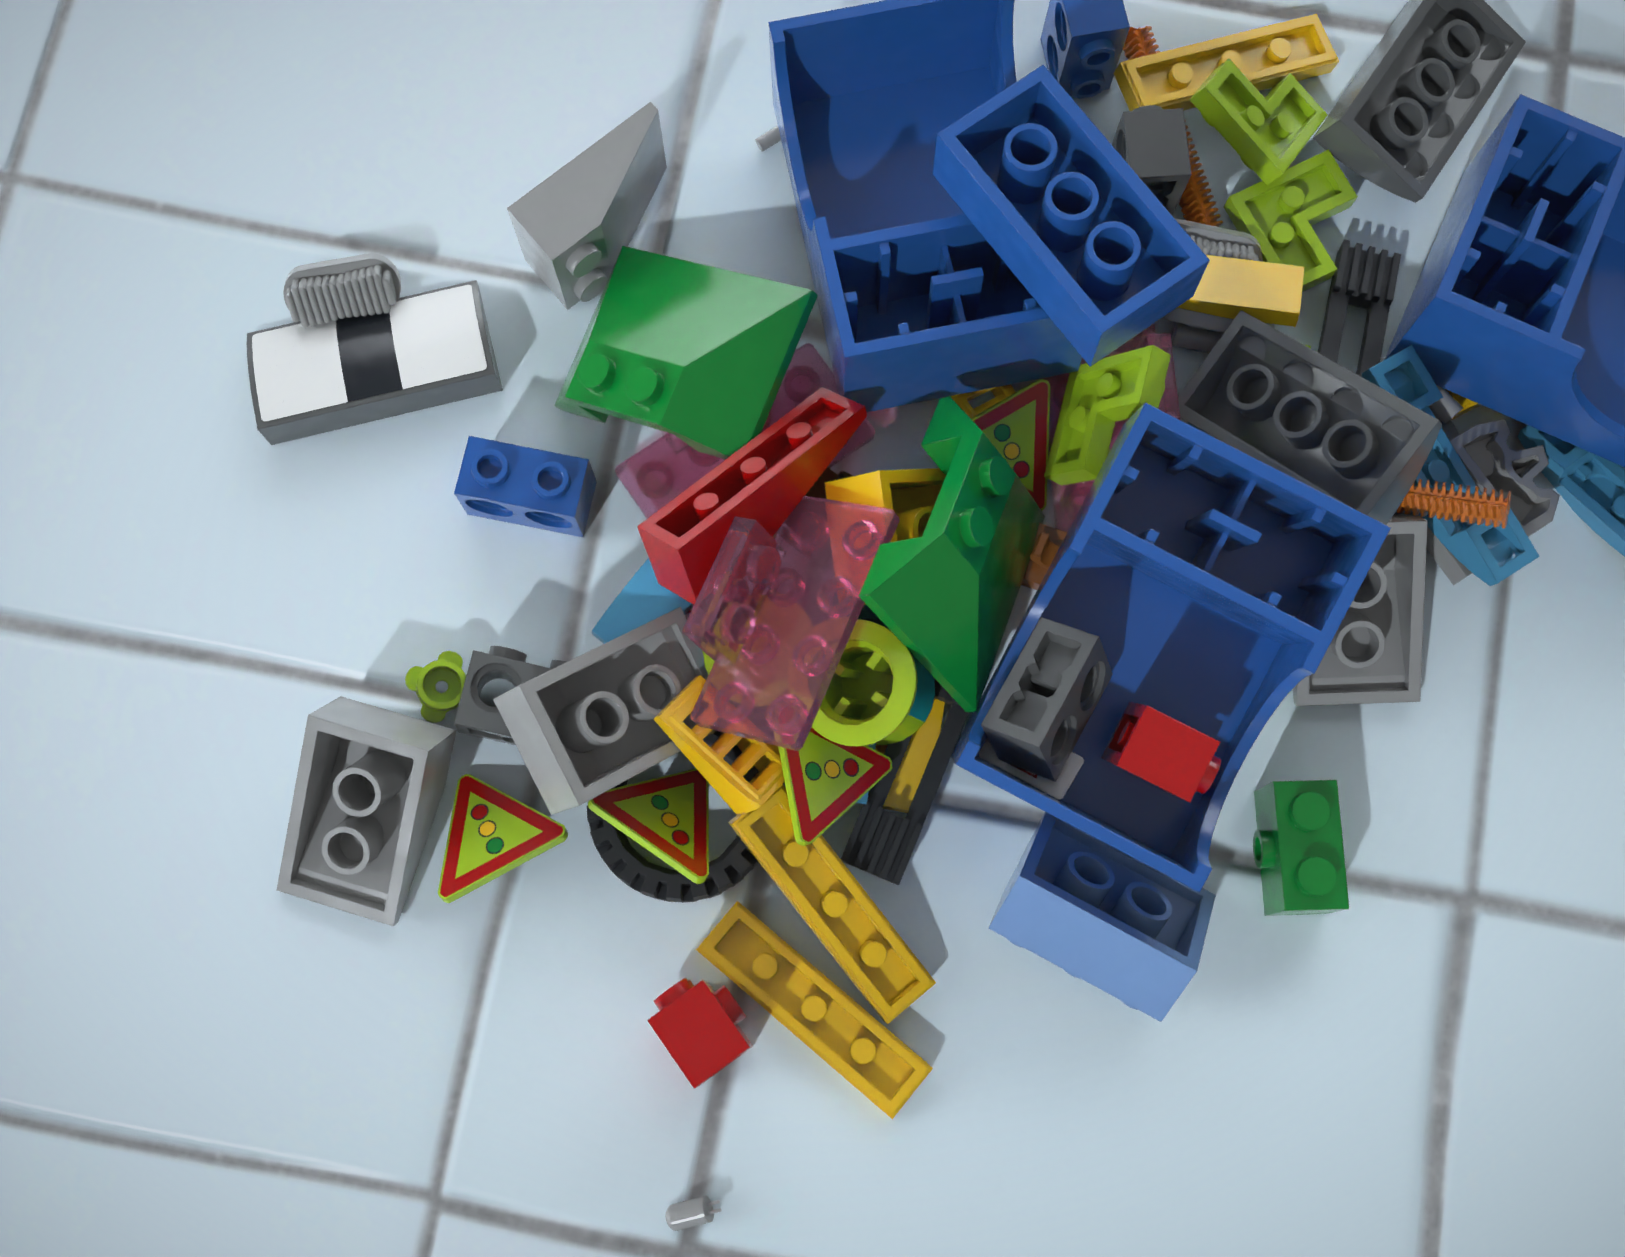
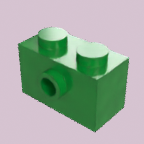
M1337 780L1273 781L1254 791L1257 830L1253 836V855L1257 868L1261 869L1264 916L1329 914L1349 909Z

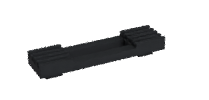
M1344 239L1336 254L1335 266L1337 270L1331 280L1318 353L1337 363L1348 304L1368 309L1356 374L1362 377L1364 371L1380 363L1389 309L1394 299L1401 254L1394 253L1391 258L1388 257V250L1384 249L1381 250L1380 254H1376V247L1369 246L1367 251L1362 250L1363 244L1356 243L1354 248L1349 247L1350 241Z
M935 678L934 698L950 704L951 707L906 817L902 818L895 813L884 810L883 805L912 735L903 741L888 744L884 755L891 759L892 770L869 790L867 805L863 804L841 857L842 862L896 885L900 884L969 714V712L964 711Z

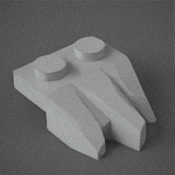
M1505 419L1476 425L1450 440L1481 494L1484 487L1487 488V496H1490L1492 489H1495V497H1498L1500 490H1503V497L1507 498L1508 492L1511 491L1510 508L1528 537L1553 521L1560 495L1553 489L1538 487L1532 480L1549 464L1543 445L1520 451L1509 449L1506 441L1511 432ZM1427 526L1426 549L1451 583L1455 585L1472 574L1470 570L1453 556Z

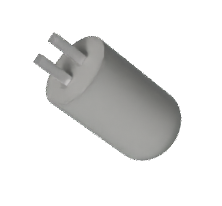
M705 1195L672 1204L666 1210V1222L674 1231L710 1223L713 1221L714 1213L722 1211L721 1208L713 1210L712 1206L719 1204L720 1201L711 1202L709 1197Z

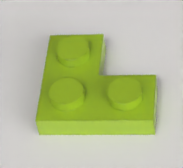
M1229 58L1211 73L1190 98V101L1201 112L1204 120L1222 135L1239 154L1242 162L1249 169L1253 170L1267 186L1285 173L1328 115L1291 73L1275 84L1264 98Z
M1328 149L1288 168L1282 176L1268 186L1263 181H1260L1229 196L1223 208L1237 231L1251 234L1257 239L1261 246L1263 262L1305 267L1302 292L1331 279L1337 270L1312 226L1350 208L1358 196Z
M1150 345L1102 358L1091 367L1087 363L1080 364L1078 371L1071 372L1044 477L1061 486L1095 480L1110 452L1109 446L1115 422L1130 419L1145 402L1159 409L1160 400L1165 391V379L1171 355L1155 345Z

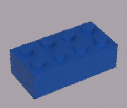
M1044 65L937 133L932 175L1090 367L1194 296L1210 261L1209 258Z

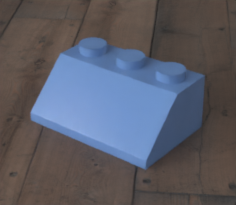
M1044 812L1002 894L988 929L1007 938L1012 944L1025 948L1057 965L1071 976L1082 979L1116 997L1128 1007L1140 1010L1162 1022L1198 970L1216 895L1204 888L1199 893Z

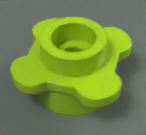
M442 652L438 660L430 662L424 668L414 666L408 670L405 676L406 687L416 692L422 704L421 716L428 722L439 723L443 721L446 713L457 708L459 705L466 675L462 670L463 659L456 652ZM440 681L446 682L448 685L447 691L443 693L438 692L436 684Z

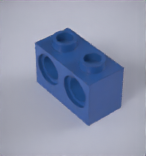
M1123 0L1049 1L1040 40L1048 71L1070 96L1085 99L1093 97L1103 90L1110 89L1114 77L1113 73L1117 68L1130 29Z
M469 436L454 494L467 515L584 538L597 480L589 459Z

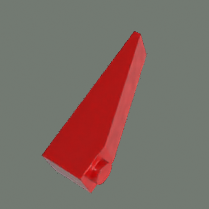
M821 387L638 525V531L658 584L700 608L744 573L867 417L865 406Z

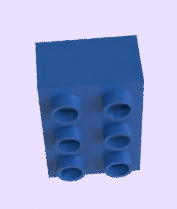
M884 0L768 22L773 106L815 292L818 294L817 301L838 394L864 405L866 412L1079 370L1082 361L1081 355L932 175L937 133L1017 82L1013 46L1015 0Z
M1520 94L1464 171L1385 359L1412 345L1437 386L1622 467H1625V137Z
M1145 402L1123 425L981 697L977 711L973 712L956 744L951 758L957 766L1200 893L1213 869L1209 863V850L1213 832L1225 799L1241 765L1258 735L1283 699L1301 680L1311 674H1315L1391 527ZM1041 617L1099 636L1113 673L1072 750L1073 753L1084 759V763L1062 799H1056L979 757V752L987 740L981 724ZM1129 702L1148 705L1220 741L1214 755L1221 758V765L1206 793L1201 794L1196 791L1189 803L1101 758Z

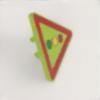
M1044 379L1032 382L971 418L1002 457L1007 460L1041 511L1047 506V478L1044 475L1048 463L1050 384Z
M781 703L773 708L772 715L795 840L799 845L806 846L813 843L892 770V761L888 756L867 745L857 747L845 746L826 739L808 724L799 709L787 703Z
M697 769L609 789L588 801V807L591 811L637 842L641 848L647 849L696 884L705 882L709 875V782Z
M470 774L462 775L458 779L438 888L439 897L446 903H451L564 842L568 837L567 829L563 824Z

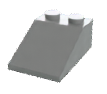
M651 102L507 207L525 261L567 310L580 300L582 302L592 300L604 290L622 246L628 247L667 168L659 112Z
M1396 510L1387 524L1391 529L1315 674L1305 677L1293 688V700L1296 706L1420 702L1427 520L1418 515L1414 516L1413 512L1405 514V510L1402 513H1397Z
M681 607L520 684L493 700L552 815L580 806L680 752L681 750L654 721V718L696 676L701 675L716 690L718 689L709 678L705 668L703 651ZM700 703L683 722L692 729L707 714V710ZM718 724L706 737L721 730L720 725Z
M342 696L309 714L276 890L395 926L399 922L445 789L457 730Z

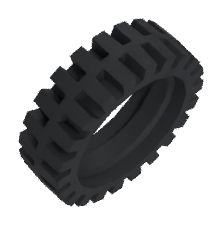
M721 729L704 738L703 741L711 747L725 731ZM735 745L723 759L731 765L742 751ZM753 766L743 777L750 782L759 771ZM628 780L622 782L621 784H619V785H617V786H615V787H613V788H617V787H621V786H626ZM586 806L590 834L603 861L630 888L654 899L686 903L712 898L742 881L758 863V860L741 838L736 835V838L718 858L709 862V875L705 882L696 884L677 870L648 862L631 846L623 832Z

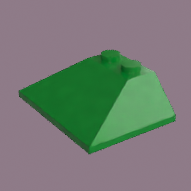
M622 246L554 406L560 410L605 423L608 415L668 432L698 452L726 460L762 432L818 294L807 288Z
M949 396L939 399L921 443L922 448L946 475L922 537L880 544L859 597L965 712H975L980 703L1029 564L1039 523L1043 524L1045 515L1017 474L1010 467L1007 460L1002 457L983 431Z

